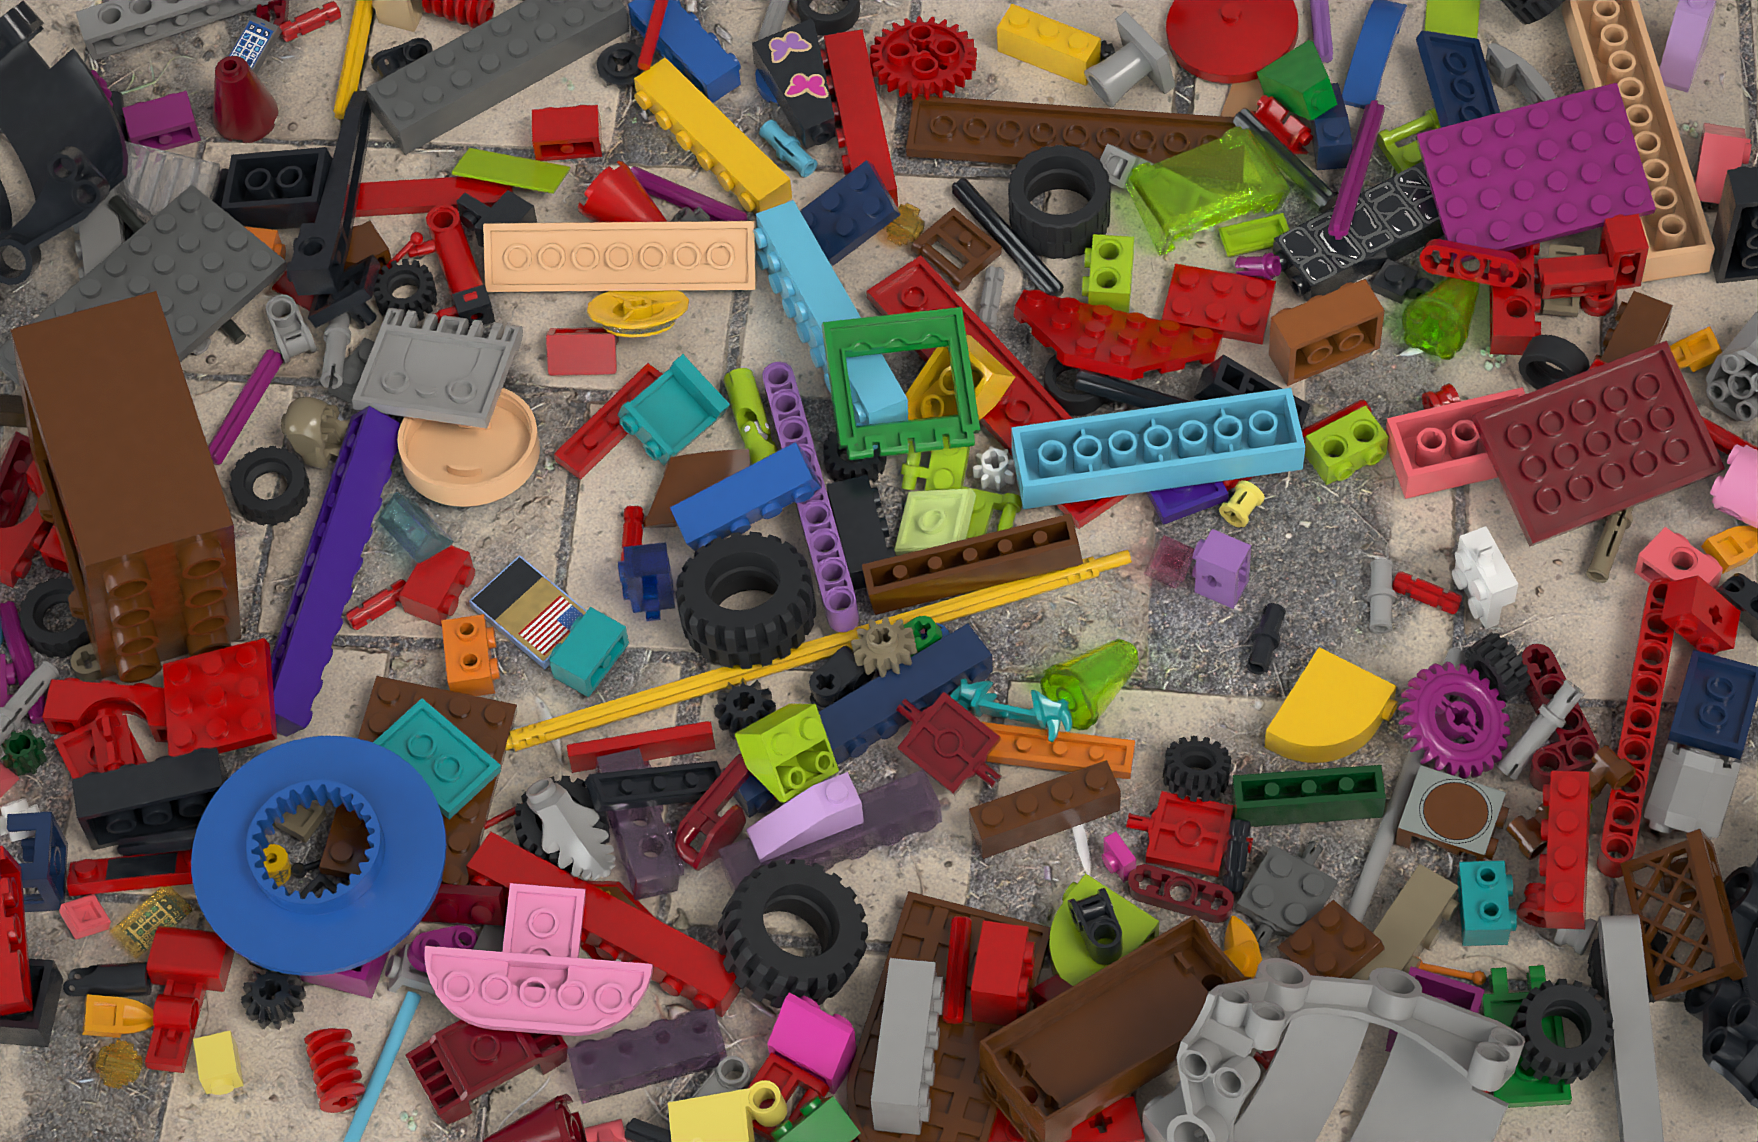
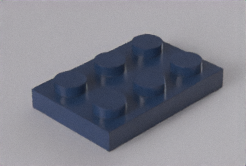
M868 160L864 161L800 210L831 266H834L901 215L877 170Z
M1693 650L1668 740L1741 760L1758 698V667Z

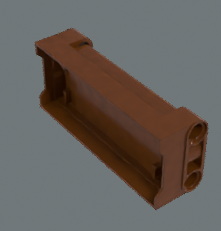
M1193 915L981 1040L980 1070L978 1072L980 1083L988 1096L1026 1142H1066L1071 1139L1072 1128L1178 1065L1176 1057L1181 1041L1195 1024L1205 1004L1208 991H1211L1217 985L1250 980L1252 978L1246 977L1212 940L1207 927L1196 915Z

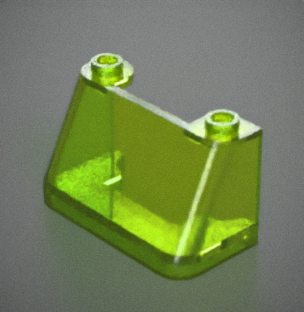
M1241 126L1228 130L1223 134L1222 138L1153 165L1149 162L1140 164L1132 169L1133 175L1129 177L1126 183V187L1159 256L1174 251L1176 248L1173 242L1181 241L1184 238L1186 241L1191 240L1196 232L1249 211L1256 214L1263 207L1265 213L1268 214L1282 208L1290 192L1285 177L1250 129H1242Z

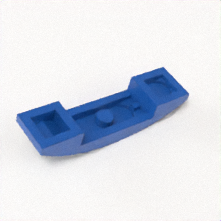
M1373 0L1360 32L1342 92L1345 105L1365 109V106L1370 104L1372 100H1377L1382 76L1396 34H1399L1407 10L1406 4L1388 0Z

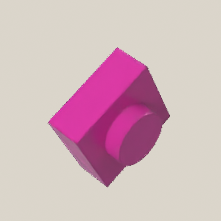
M1117 831L1104 838V853L1101 855L1102 860L1111 874L1116 872L1124 883L1128 880L1131 870L1136 868V858Z

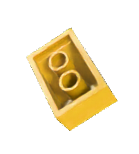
M966 335L980 421L997 405L1015 379V376L971 335ZM948 346L935 349L906 392L908 420L958 415Z

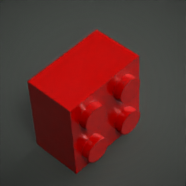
M983 920L971 985L972 1021L1007 1026L1017 1020L1020 1014H1027L1029 1004L1028 985L1029 980L1033 979L1035 968V942L1029 941V927Z

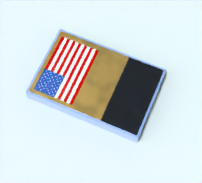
M520 555L469 600L470 607L479 615L484 614L486 621L544 670L550 665L549 659L554 647L558 643L565 641L570 634L574 621L579 616L583 617L587 612Z

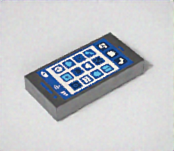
M251 14L227 57L239 56L243 58L257 75L282 30L279 26Z

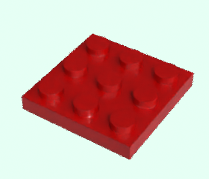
M265 638L163 664L169 756L175 757L188 754L198 748L211 749L217 747L219 754L277 739L270 644Z

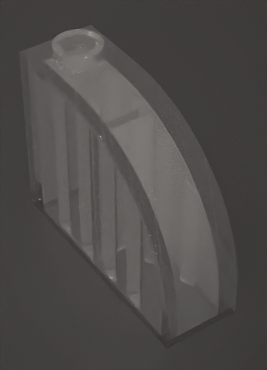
M125 141L128 154V174L116 186V192L145 224L190 185L195 186L212 200L220 174L219 163Z

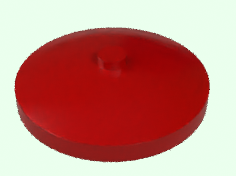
M1174 0L1166 20L1168 46L1175 60L1186 71L1201 79L1226 84L1258 79V71L1294 49L1299 34L1297 8L1293 0Z

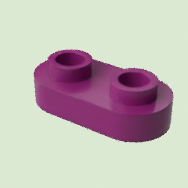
M455 925L423 932L417 935L409 944L407 957L415 969L427 973L425 946L473 950L478 936L471 928L464 925ZM459 939H461L466 945L461 944L459 942Z

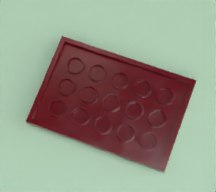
M1667 340L1475 413L1472 416V420L1529 547L1709 478L1725 470L1724 464Z

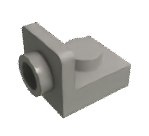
M405 944L396 956L392 955L388 961L385 972L386 977H390L388 991L396 993L402 985L435 994L427 973L415 969L409 962L407 957L409 944Z

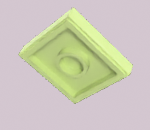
M972 488L908 492L894 547L895 554L898 556L966 539L976 498Z

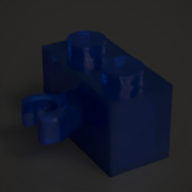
M667 543L623 547L624 561H618V571L624 600L631 601L633 613L646 612V621L661 620L660 610L675 609L673 576Z

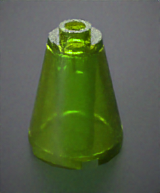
M1115 639L1056 663L1043 672L1045 676L1040 680L1042 694L1051 701L1058 702L1062 698L1068 701V708L1072 715V728L1079 731L1088 730L1098 721L1138 668V651L1130 642Z

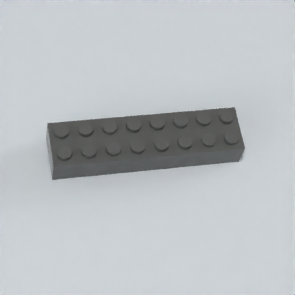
M525 0L366 87L372 112L406 155L627 33L629 26L626 7L620 0Z

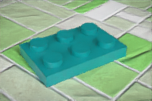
M423 698L373 742L399 755L423 777L431 788L441 813L449 820L501 772V765Z

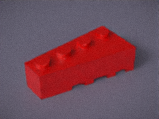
M3 845L0 846V1016L33 1011L21 866Z

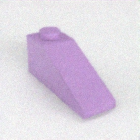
M848 772L811 786L747 828V834L760 863L864 823L862 802Z

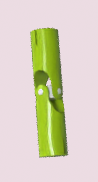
M738 368L730 371V373L724 376L723 382L741 438L744 442V447L749 449L750 465L774 454L778 449L771 437V428L753 371L748 368Z

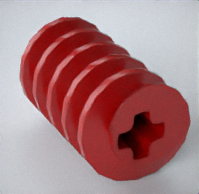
M422 0V9L425 13H434L437 17H445L449 21H457L460 25L468 24L469 27L474 29L493 18L495 4L494 0Z
M320 1029L308 1034L304 1038L305 1044H307L306 1051L308 1057L311 1058L309 1064L311 1070L314 1071L312 1077L317 1085L316 1094L320 1098L319 1107L326 1113H339L351 1109L358 1102L356 1098L365 1092L364 1084L356 1083L362 1078V1073L360 1070L354 1069L358 1066L359 1061L357 1057L352 1056L356 1049L353 1043L348 1042L352 1038L351 1030Z

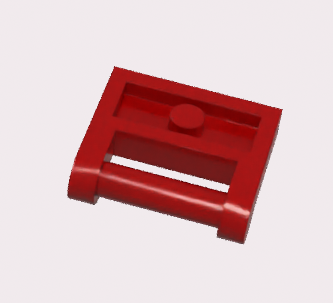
M772 1052L748 1086L750 1088L759 1081H770L779 1088L786 1103L798 1085L806 1089L807 1091L788 1118L791 1123L802 1115L799 1109L805 1103L816 1096L821 1100L830 1091L829 1086L822 1080ZM775 1099L764 1100L759 1108L767 1109L771 1107ZM752 1120L753 1131L771 1141L773 1137L770 1133L776 1126L765 1127L756 1120Z

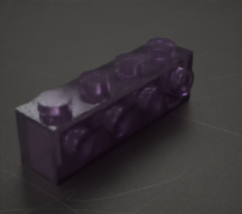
M714 1008L709 1010L695 1009L688 1012L684 1017L673 1020L659 1019L651 1022L648 1027L634 1031L631 1029L619 1030L612 1034L611 1037L598 1041L594 1039L583 1040L577 1043L575 1047L567 1049L581 1104L717 1067L727 1057Z

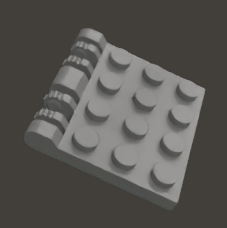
M388 308L353 395V408L363 410L371 406L384 414L488 428L515 352L519 351L523 338L522 326L508 324L504 331L502 323H494L488 338H482L484 327L481 320H474L468 332L469 322L467 318L443 315L438 326L437 315L429 313L426 316L422 329L416 328L418 323L416 311L408 310L405 316L403 309Z

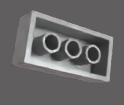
M890 958L871 1095L874 1130L920 1135L922 1121L929 1122L931 1109L929 1090L930 1086L934 1085L935 1078L934 1050H938L940 1037L938 1018L943 1013L944 992H942L943 977L937 976L936 962Z

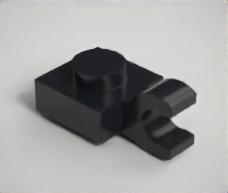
M1388 258L1371 283L1373 292L1400 304L1408 297L1421 305L1429 306L1435 296L1432 293L1435 287L1434 282L1425 278L1418 279V271Z

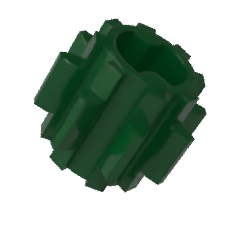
M31 729L23 730L19 733H16V731L11 732V737L8 740L5 739L4 743L0 745L6 754L1 758L5 767H13L17 776L30 772L32 774L37 773L36 769L40 765L43 766L44 762H47V758L42 751L47 747L43 738H35Z

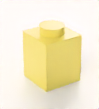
M231 1031L193 1039L199 1080L206 1094L223 1095L232 1092L234 1088L244 1086L238 1046Z

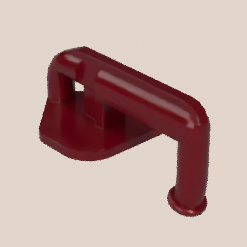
M738 754L679 824L675 841L676 852L685 863L696 871L701 870L721 857L739 836L746 824L743 809L737 804L733 805L722 817L718 816V813L749 776L753 775L747 769L742 754ZM701 832L707 838L700 852H698L690 844Z

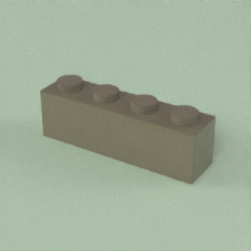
M1419 864L1373 931V934L1382 940L1385 950L1351 979L1368 980L1370 973L1377 968H1394L1409 973L1411 966L1419 968L1421 960L1417 957L1420 956L1424 948L1429 951L1433 948L1441 933L1438 930L1443 920L1449 922L1458 910L1460 902L1456 898L1459 886Z

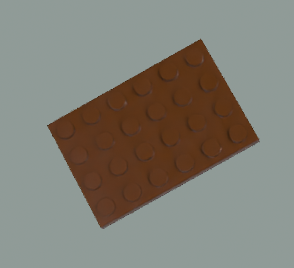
M376 676L358 739L373 743L423 698L496 760L502 769L506 754V744L510 735L509 731L513 729L517 715V704ZM500 773L450 820L442 814L446 831L447 850L441 884H470L466 865L480 847ZM344 803L336 809L319 869L322 874L349 879L351 874H361L358 865L360 862H368L365 850L371 847L367 841V837L370 834L364 820L358 818L355 810L347 811Z

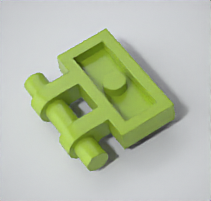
M943 437V450L932 451L929 467L919 465L922 452L915 453L913 441H908L909 453L907 454L906 463H902L900 474H903L901 488L915 490L917 477L927 479L924 491L962 488L970 447L950 449L947 437Z

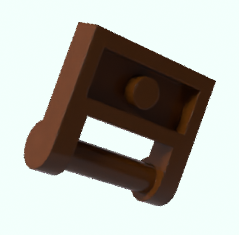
M953 207L912 243L911 251L919 257L921 255L952 280L951 284L955 288L962 291L969 286L976 275L1002 254V246ZM938 241L966 265L959 269L933 248L932 245Z

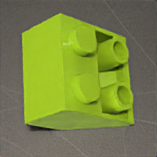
M789 703L735 733L747 769L780 802L792 799L811 786L839 772L816 704Z

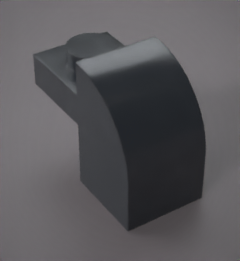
M509 190L491 208L465 192L456 201L461 223L469 230H475L478 246L484 248V223H537L534 205Z

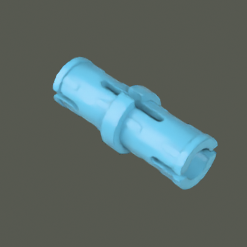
M769 120L760 128L759 136L764 138L776 150V156L782 161H787L803 177H808L815 171L818 165L817 161L800 147V141L795 136H789L775 120Z

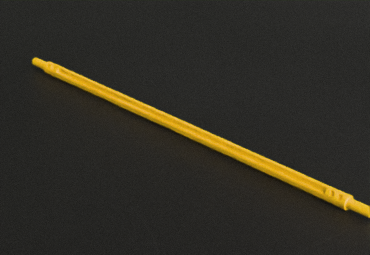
M1128 549L1097 559L1091 556L1083 559L1082 565L988 587L888 618L891 625L899 619H902L903 624H906L918 616H928L935 623L942 624L1099 577L1100 572L1130 564L1132 560ZM882 619L875 621L876 624H882ZM869 623L855 627L848 632H838L802 643L797 649L791 648V654L780 660L778 657L772 660L771 665L762 667V664L752 665V669H741L740 665H734L733 668L721 667L509 731L510 735L508 736L506 751L510 749H515V752L726 689L728 682L735 686L740 684L742 678L749 682L832 657L843 646L847 645L852 648L851 641L859 639L857 629L869 630Z

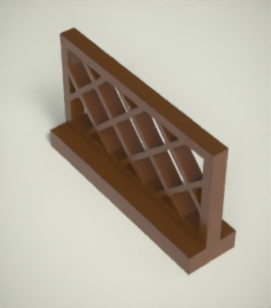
M1701 829L1686 833L1688 840L1620 864L1632 914H1638L1640 918L1645 968L1652 997L1656 1001L1728 976L1732 981L1747 977L1714 844ZM1687 853L1689 862L1681 875L1667 869L1674 857ZM1649 867L1655 870L1646 887L1636 884L1633 872ZM1663 875L1677 880L1667 898L1654 892ZM1685 885L1696 889L1697 896L1689 908L1676 902ZM1650 897L1664 903L1654 920L1644 917L1642 912ZM1672 907L1685 913L1676 931L1662 925ZM1694 918L1705 924V930L1698 941L1684 936ZM1658 930L1672 936L1662 954L1652 950L1650 945ZM1680 941L1694 947L1684 965L1670 958ZM1708 941H1709V943H1710V947H1711V948H1709V947L1706 946L1707 943H1708ZM1703 951L1713 956L1716 968L1699 973L1692 968ZM1666 964L1680 970L1674 982L1663 986L1660 985L1659 976Z

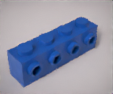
M633 0L628 4L631 25L644 38L655 0ZM669 0L655 50L663 58L668 59L700 92L714 103L741 85L739 73L741 65L733 53H727L721 47L719 40L712 32L707 33L701 27L695 14L692 12L687 13L682 8L679 0Z
M795 442L670 507L686 544L694 551H697L703 545L705 547L710 546L711 540L720 536L724 539L730 536L731 533L740 532L743 534L751 528V524L761 519L776 517L783 511L782 508L793 502L801 503L810 499L814 492L822 487L805 451Z

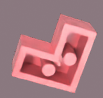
M1704 123L1694 182L1700 201L1719 204L1727 170L1741 167L1742 164L1749 163L1752 144H1750L1751 139L1746 138L1744 128Z

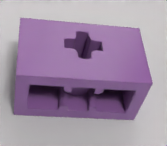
M1214 529L1210 531L1206 540L1200 539L1193 553V559L1196 560L1192 571V577L1195 578V593L1234 609L1249 582L1251 545Z

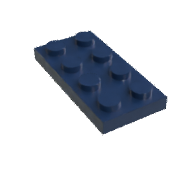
M1422 30L1416 37V42L1441 128L1500 113L1479 39Z

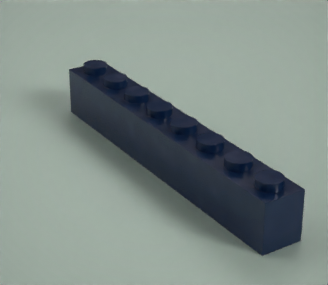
M968 623L912 656L911 665L899 664L900 674H896L890 669L885 677L881 678V676H878L819 712L837 766L850 757H859L867 751L870 745L880 739L885 740L892 737L898 732L900 727L910 722L901 713L896 711L899 704L903 706L901 702L905 698L922 712L932 706L943 692L950 696L960 686L961 679H967L968 684L985 681L989 677L990 673L993 672L992 654ZM750 775L733 795L749 818L757 813L769 811L779 801L775 800L773 794L753 775Z

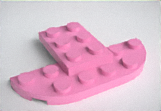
M510 883L502 952L425 946V966L431 986L441 1003L456 1017L469 1024L486 1029L566 1036H583L599 1033L617 1025L628 1017L645 996L652 977L653 964L579 958L586 897L585 889Z

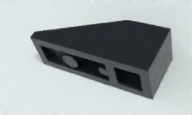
M1223 354L1203 369L1193 397L1201 401L1282 388ZM1293 395L1302 430L1310 404Z

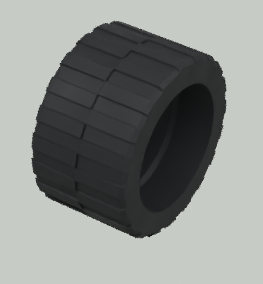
M1055 145L1041 147L1037 151H1032L1016 164V168L1010 175V183H1008L1009 223L1014 232L1036 255L1046 256L1050 259H1068L1073 256H1080L1085 254V248H1092L1093 234L1106 235L1107 227L1110 225L1111 183L1109 182V174L1104 169L1102 162L1093 157V154L1083 151L1078 147ZM1056 189L1076 192L1089 201L1080 210L1063 215L1045 213L1030 203L1038 195Z

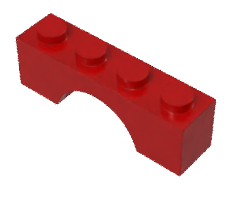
M33 460L26 471L28 487L39 499L44 491ZM38 502L31 515L23 522L12 527L0 528V582L11 588H14L19 578L24 579L27 576L32 565V557L37 550H40L49 534V530L54 524L41 519Z
M77 678L51 679L42 716L50 734L66 735L94 721L98 716L99 710L109 708L115 711L120 708L122 714H131L143 719L148 724L155 742L168 743L163 687H153L146 683L123 685L109 680H102L96 683L83 682Z

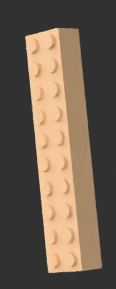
M1565 0L1561 12L1584 90L1613 83L1618 84L1656 210L1654 214L1640 217L1649 246L1642 282L1709 272L1715 250L1638 0Z

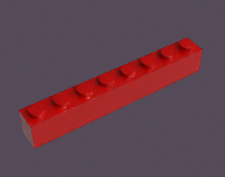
M491 831L466 865L471 885L503 887L506 906H508L510 883L585 889L586 897L580 946L586 943L596 947L597 954L608 961L619 959L622 962L653 964L651 980L659 983L661 988L668 994L675 997L681 995L692 1001L698 1010L706 1014L713 1012L723 1017L741 990L734 982L737 976L734 972L729 974L723 965V961L726 958L725 955H721L718 951L586 881L572 876L569 872L535 856V854Z

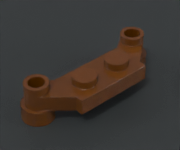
M1608 745L1599 749L1591 759L1595 764L1589 771L1591 802L1601 794L1602 789L1607 783L1614 790H1618L1627 784L1636 773V769L1625 758L1620 759ZM1543 803L1535 811L1536 815L1526 820L1523 815H1520L1506 828V831L1519 844L1518 849L1528 860L1535 859L1547 848V842L1541 841L1542 819H1549V807H1543Z

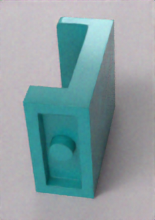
M682 354L672 363L670 369L631 402L627 401L623 404L617 416L620 418L619 422L623 429L630 435L635 434L644 444L643 448L647 455L654 461L659 460L665 466L669 458L677 456L725 414L730 404L688 358Z

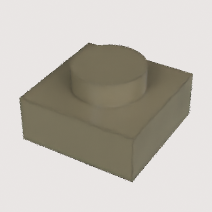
M314 802L311 803L308 809L300 804L297 805L296 814L292 815L285 812L283 814L285 822L283 824L275 823V825L279 829L307 843L327 813L325 808Z

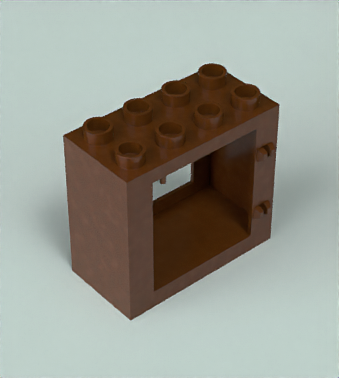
M157 291L10 329L31 452L44 491L37 500L41 519L54 523L74 587V591L68 597L69 608L73 617L84 619L102 679L119 674L122 682H140L158 674L162 670V661L187 654L191 657L232 646V641L241 639L234 524Z

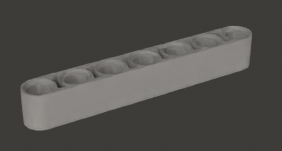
M1638 914L1599 916L1600 954L1605 1001L1608 1004L1606 1011L1607 1013H1612L1614 1020L1610 1028L1614 1029L1610 1050L1620 1142H1664L1640 918Z

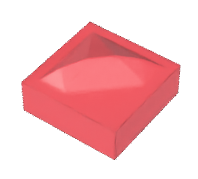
M95 894L63 903L59 909V913L75 940L108 930L111 924Z

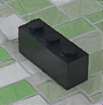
M868 475L826 484L827 495L854 590L867 588L862 564L896 556L894 547L886 546L885 538L890 537L885 516H878L877 508L882 507L878 488H871Z

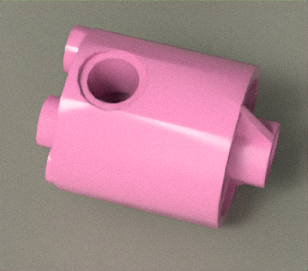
M1736 444L1728 457L1727 463L1731 466L1725 477L1719 475L1710 491V494L1714 496L1712 503L1715 509L1758 529V450L1748 445L1742 447Z

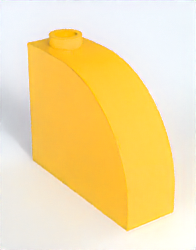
M1319 647L1266 729L1264 747L1285 758L1307 763L1330 762L1351 755L1373 737L1383 720L1390 721L1398 706V702L1395 701L1396 685Z

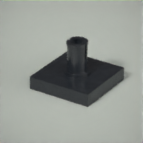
M373 254L343 270L337 294L314 295L308 319L315 328L345 312L349 313L359 329L365 328L366 324L368 326L376 320V313L366 303V301L372 299L381 265Z

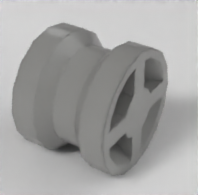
M1591 918L1587 919L1585 930L1558 929L1554 943L1561 946L1567 944L1573 947L1575 953L1583 955L1595 932L1598 921Z

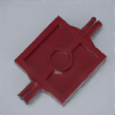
M945 692L940 695L932 706L922 712L906 698L901 702L903 706L899 704L896 711L912 722L909 734L897 747L898 751L954 796L965 782L975 775L990 785L991 788L997 785L996 781L999 782L1002 775H999L989 767L986 762L990 752L1001 740L999 735Z

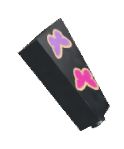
M812 18L753 42L754 64L805 149L825 144L830 139L836 137L835 116L815 23Z

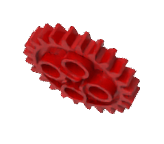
M918 16L916 23H911L910 20L905 18L903 26L894 22L892 23V31L883 28L882 37L875 36V45L870 46V65L873 77H878L879 85L887 84L888 92L899 89V97H903L908 92L911 93L912 100H915L919 94H923L924 98L929 100L930 95L933 93L939 98H943V91L945 90L951 94L955 93V85L964 88L965 79L972 80V71H976L977 48L974 47V39H968L967 31L959 32L958 24L947 27L946 19L937 24L934 17H931L928 22H923L922 18Z

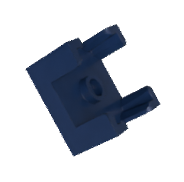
M53 813L7 814L8 832L36 831L35 838L21 840L22 857L26 862L19 863L21 866L23 888L37 887L40 893L23 895L25 912L59 910L61 904L65 903L68 842Z

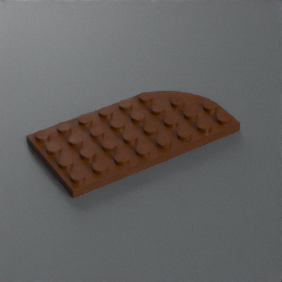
M908 891L848 1074L847 1105L850 1119L861 1132L856 1137L858 1142H989L999 1108L985 1092L979 1080L980 1041L1005 1027V1025L972 1021L971 985L982 923L984 920L1029 927V941L1035 942V968L1033 979L1029 980L1028 985L1029 1004L1027 1013H1029L1032 1003V988L1037 986L1050 944L1051 927ZM955 916L968 917L972 921L963 1021L960 1024H949L943 1021V1015H939L938 1027H940L938 1050H934L935 1078L934 1085L930 1086L929 1099H931L929 1122L922 1121L920 1135L874 1130L871 1095L890 958L936 962V973L938 977H943L942 992L945 993L951 921Z

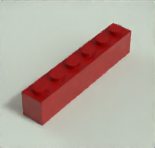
M863 29L824 35L825 49L820 51L824 69L829 70V75L826 76L829 93L834 95L835 102H832L835 122L839 121L841 127L836 129L838 148H845L846 155H841L844 175L849 174L864 161L868 160L874 165L896 207L899 208L897 185Z

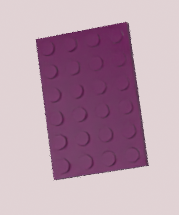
M1617 83L1422 132L1416 136L1447 241L1506 252L1603 227L1604 220L1606 218H1613L1615 215L1639 214L1642 217L1654 214L1656 210ZM1453 253V255H1452V257H1451V259H1453V260H1452L1453 265H1454V260H1455V258H1456V256H1457L1456 253ZM1467 255L1461 259V262L1463 263L1477 258L1471 255Z

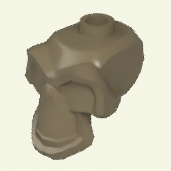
M299 397L290 403L286 414L282 416L281 430L283 434H286L293 449L301 455L306 465L325 469L332 456L338 457L350 419L338 420L340 412L336 405H328L326 402L313 397Z

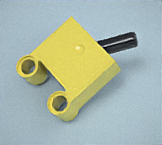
M759 1081L748 1089L668 1102L670 1130L633 1118L628 1122L624 1136L632 1142H755L752 1120H756L765 1127L779 1125L787 1115V1105L779 1088L774 1083ZM775 1099L771 1107L767 1109L759 1108L764 1100Z

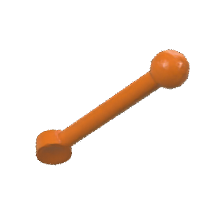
M1422 960L1419 969L1428 972L1472 980L1475 985H1483L1486 982V975L1482 971L1471 973L1426 964Z

